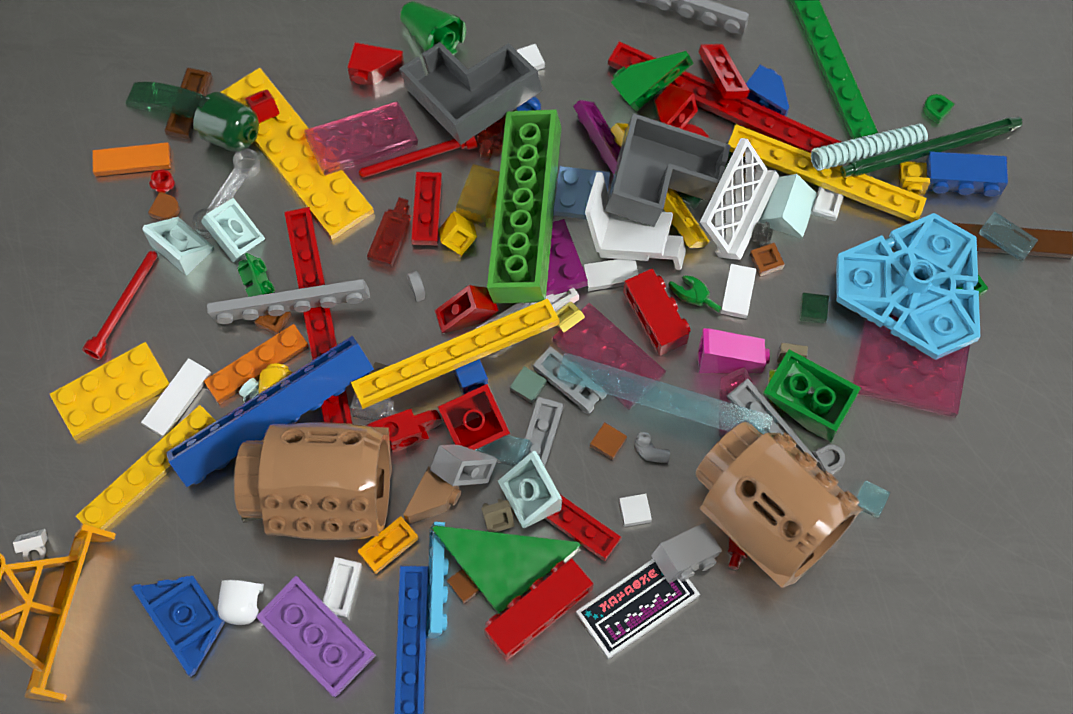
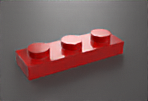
M701 44L698 53L723 98L731 100L747 98L750 90L724 45Z
M416 172L412 245L438 246L442 172Z
M560 494L562 498L561 510L544 519L576 542H579L603 561H606L621 541V536Z

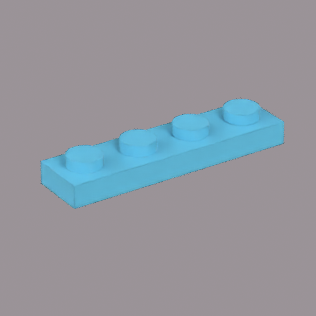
M433 522L429 529L428 639H438L442 631H446L447 614H443V603L447 602L448 587L443 586L444 575L448 573V559L444 558V548L446 547L431 529L433 526L445 527V522Z

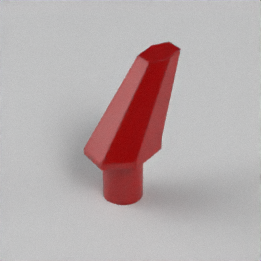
M729 537L727 552L731 555L728 567L739 570L742 559H747L748 556Z

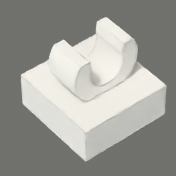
M41 529L22 534L14 540L15 552H23L25 562L31 561V550L38 551L41 559L46 556V548L44 547L48 540L46 530Z

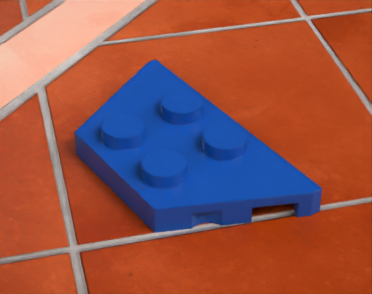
M192 575L180 577L173 581L167 579L157 581L155 584L142 586L137 584L132 586L131 588L188 676H193L225 623L219 617L217 610L195 577Z

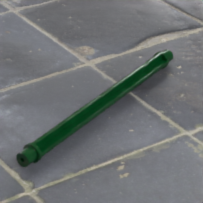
M1020 116L1006 117L853 161L849 165L841 167V175L844 178L849 176L856 177L928 156L930 152H942L1012 132L1016 128L1022 127L1023 121Z

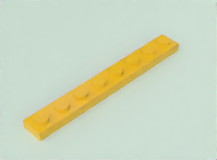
M735 125L728 142L730 152L734 153L740 138H747L766 166L789 175L798 174L807 182L907 221L914 222L920 219L927 198L865 174L844 178L840 171L842 165L818 171L812 164L811 153Z
M547 298L351 382V385L362 409L555 327L559 325V318Z

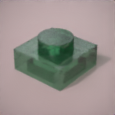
M803 292L799 320L826 323L829 295Z

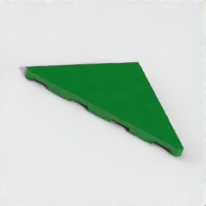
M433 526L431 528L497 613H501L513 599L525 593L534 582L543 578L555 565L581 546L579 542L444 526Z

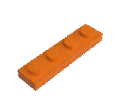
M292 324L205 379L204 383L220 405L239 393L242 386L249 379L259 380L261 371L267 368L268 365L274 363L284 364L308 349L309 345L297 327Z

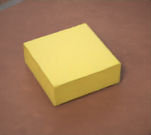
M573 302L567 303L556 311L559 318V325L557 326L563 333L585 318L581 310Z

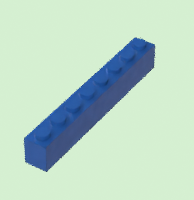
M351 336L166 452L168 461L186 487L191 484H198L210 472L226 467L231 459L238 455L239 448L243 442L264 440L271 424H294L300 419L302 414L309 410L318 409L332 395H340L351 382L369 375L370 371L374 370L355 338Z

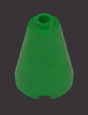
M411 1L402 7L400 20L424 51L441 42L453 55L456 54V46L459 42L463 44L465 40L466 24L458 16L415 1Z

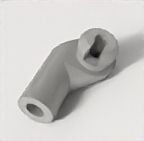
M646 432L637 434L634 441L635 448L644 460L669 463L670 450L655 448L650 441L651 436Z

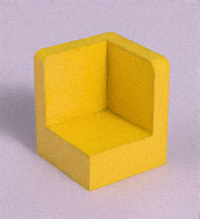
M455 211L449 215L439 228L441 243L461 256L477 238L474 224Z

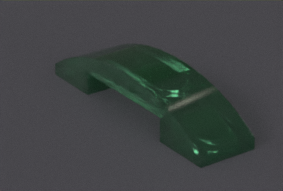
M134 82L125 104L126 106L149 112L151 108L194 119L197 107H203L208 99L197 92L169 84Z

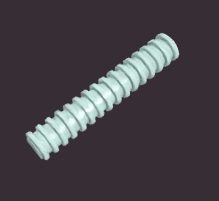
M923 124L910 125L889 130L888 132L869 135L868 137L864 136L854 140L835 143L834 145L814 148L811 153V161L815 169L820 171L927 141L928 134Z

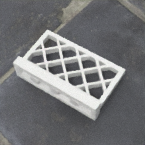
M740 138L700 221L716 243L715 253L719 258L741 260L779 179V175L775 170H768L747 138ZM745 151V163L743 164V154ZM743 168H746V181H745V182H744V179H743ZM734 172H735V182H736V184H733V174H734ZM733 189H736V202L733 200ZM724 193H725V203H726V205H723V195H724ZM723 210H726V223H723ZM714 214H715V226L711 223V220H712Z

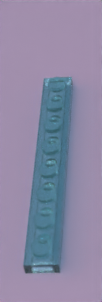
M566 352L564 353L557 376L561 380L726 431H731L737 425L748 422L764 435L769 433L774 417Z

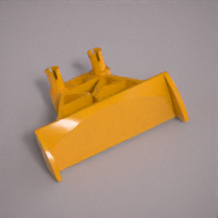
M83 524L75 533L67 557L5 565V559L0 553V581L3 576L22 604L0 614V623L20 614L13 638L0 629V643L33 668L25 698L50 702L66 701L67 695L45 690L46 682L89 543L113 541L116 536L115 533ZM65 566L53 606L50 607L32 602L42 569ZM34 570L26 593L13 573ZM29 611L49 616L36 658L19 645Z

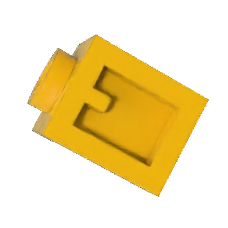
M900 163L899 188L917 195L925 194L930 185V178H927V163Z

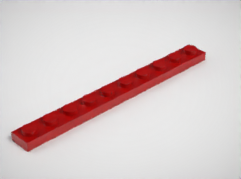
M619 41L608 59V65L619 70L623 67L628 68L630 65L656 58ZM683 72L669 84L694 92L697 106L749 130L803 151L812 153L814 148L841 143V141L746 98L724 99L717 85L689 72Z
M310 207L284 212L299 289L325 285ZM315 307L303 312L312 360L337 346L330 308ZM346 390L340 395H332L324 401L321 406L324 422L353 424Z

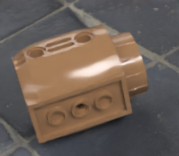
M329 422L271 424L266 432L264 441H246L239 448L234 477L235 503L239 515L245 518H263L265 533L272 536L311 540H355L378 536L385 526L389 504L390 478L392 473L389 429L385 427Z
M743 422L729 431L709 451L696 470L697 479L710 490L700 509L783 588L796 583L837 542L863 509L857 505L860 501L851 492H844L837 485L838 480L827 471L823 472L816 466L818 462L807 452L802 453L795 447L797 443L791 436L778 432L762 435L753 425Z

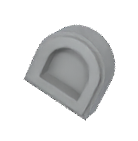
M415 270L407 273L408 282L416 302L424 300L426 297L425 289L418 271Z
M825 445L812 452L819 461L817 463L818 467L823 472L827 471L833 474L839 471L845 462L844 452L836 445Z

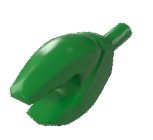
M693 276L682 277V280L691 287L690 290H685L682 286L672 281L668 283L673 293L685 303L700 307L705 303L718 313L722 309L721 306L709 299L710 292L705 284Z

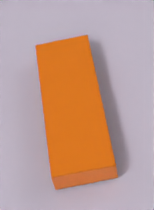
M169 142L92 150L93 173L95 177L171 169Z

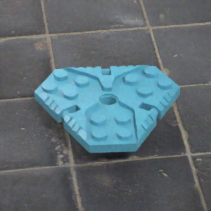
M933 213L891 231L887 239H884L881 235L838 254V303L855 313H859L860 316L866 317L867 320L876 323L879 327H887L892 330V335L898 336L901 340L908 342L911 346H915L916 349L935 360L979 340V291L974 290V286L978 282L976 236ZM890 314L898 317L899 320L896 321L892 319L891 317H889Z

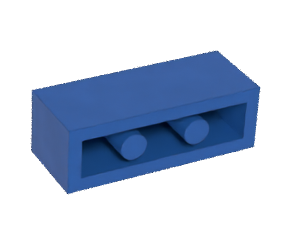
M930 152L925 161L927 163V178H930V185L927 191L939 194L957 192L961 195L973 193L993 197L1001 195L1008 184L1007 156Z

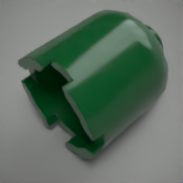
M222 92L208 94L206 96L208 100L203 107H197L194 116L193 128L198 131L199 137L229 151L240 152L249 148L256 140L259 131V120L256 112L249 106Z

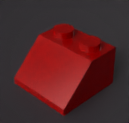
M488 384L437 406L455 445L476 450L510 434Z

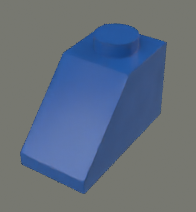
M760 64L746 82L750 90L746 99L787 117L789 103L782 77L773 69L766 68Z

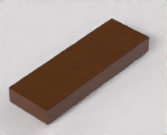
M187 67L164 130L166 135L191 139L194 130L195 112L198 106L202 107L212 79L211 72Z

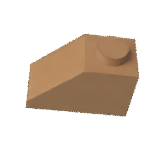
M428 466L403 514L405 521L408 524H412L447 512L450 505L454 506L460 497L461 490H458L459 486L450 485L430 470L431 467Z

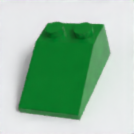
M683 51L633 64L628 68L623 67L614 74V80L611 83L627 103L638 112L694 63L689 54Z
M789 349L764 390L763 395L807 430L832 442L856 400L861 387Z

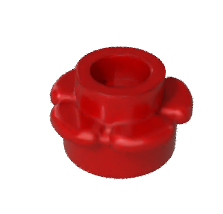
M157 170L151 174V181L149 182L151 189L165 193L174 187L175 181L169 171Z

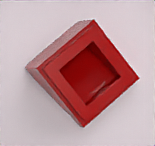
M268 89L245 98L247 106L256 112L259 123L279 115L276 102Z

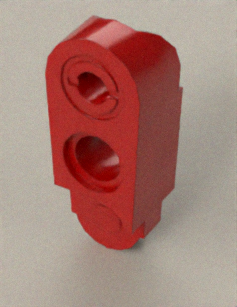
M408 409L376 420L365 426L388 428L390 451L395 453L428 440L427 431L439 426L442 423V419L438 410H428L414 415L412 409Z

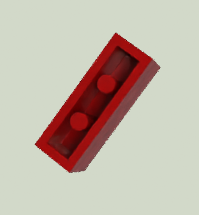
M652 268L625 280L623 292L658 355L661 356L687 344L691 329L685 318L681 319L678 314V306L672 296L669 297L666 293V285L660 275L657 276Z

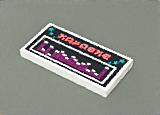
M652 559L577 610L576 615L609 660L700 596V593L689 579L683 582L677 579L668 583L658 565Z

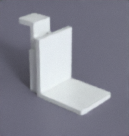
M597 172L585 214L596 252H599L600 258L648 261L649 258L672 259L675 269L681 270L686 253L683 236L668 235L673 213L662 212L655 227L606 212L605 207L609 195L603 173Z

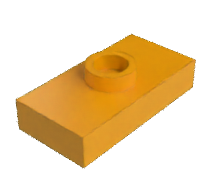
M400 516L381 531L378 536H375L360 548L358 554L372 571L377 574L414 544L419 537Z

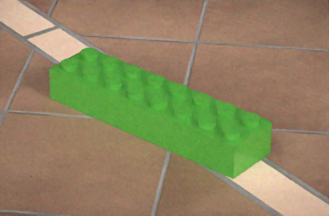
M556 109L508 111L506 113L487 289L493 303H538L546 299L562 128Z

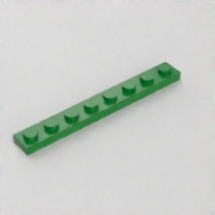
M791 0L851 140L877 134V128L820 0Z

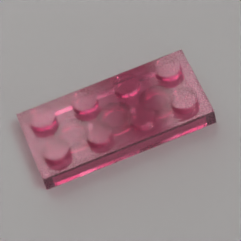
M398 101L305 130V137L324 175L418 146V138Z
M588 303L581 310L585 318L563 333L562 330L557 332L553 336V342L630 410L665 376L666 370L592 304Z

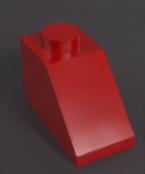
M355 42L347 67L350 81L362 85H375L400 71L399 68L405 65L403 51Z
M671 85L655 100L660 122L683 129L698 112L694 92Z
M468 285L438 307L435 312L441 332L446 334L481 324L497 313L498 308L496 303H493L487 287Z

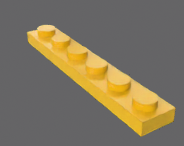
M616 123L610 129L615 136L616 143L620 147L628 126L625 123ZM668 188L663 209L665 212L673 213L671 224L683 236L686 246L689 248H704L710 240L676 190Z
M199 405L76 515V518L82 524L105 530L173 469L168 461L166 452L211 425L216 420Z

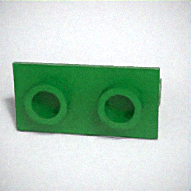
M245 253L247 260H241L238 263L239 267L237 269L245 286L253 283V285L245 289L248 297L275 293V288L266 275L267 267L263 260Z

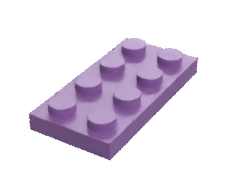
M295 576L256 617L333 697H337L376 656L298 576Z

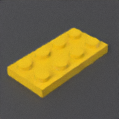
M144 342L50 393V396L72 437L77 440L163 393L170 383L147 343Z

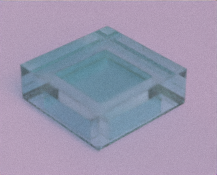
M865 480L857 496V499L860 501L857 505L863 509L862 511L879 518L891 492Z

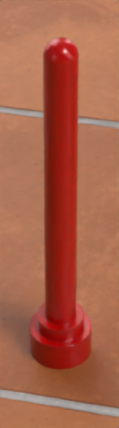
M474 136L462 145L456 139L448 140L363 167L359 170V175L362 178L369 177L460 147L467 150L477 148L476 139Z
M151 250L147 253L97 336H93L92 339L86 341L82 350L90 357L97 360L102 359L106 352V340L157 259L156 251Z

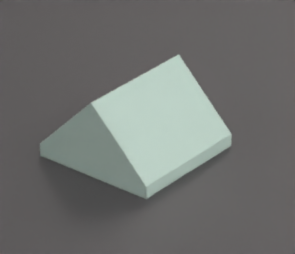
M798 174L779 177L758 225L802 239L817 193Z
M234 198L207 213L201 221L233 263L265 240V237Z
M179 217L147 224L142 229L150 246L186 276L214 249L212 244Z
M532 451L498 480L523 528L561 510L562 498L536 451Z

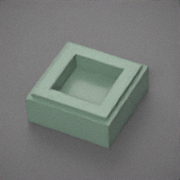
M524 366L511 384L510 391L532 404L547 383V380Z

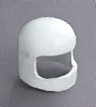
M237 580L222 581L218 601L219 617L233 625L252 623L258 615L257 597L259 593L263 592L264 584Z

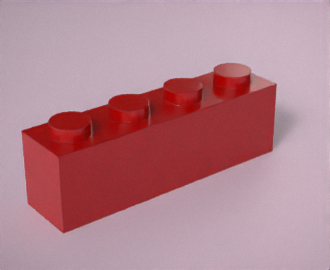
M572 558L566 563L564 560L559 562L552 568L551 572L553 574L547 579H538L530 586L529 589L531 591L523 598L520 595L508 604L507 607L509 609L501 616L499 613L495 614L485 623L487 626L484 629L485 636L506 661L593 590L594 583Z

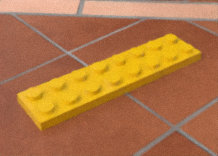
M258 68L221 92L247 105L245 102L246 97L268 89L276 102L279 115L259 123L258 136L254 142L305 207H310L312 216L331 240H334L374 213L373 207L261 68Z

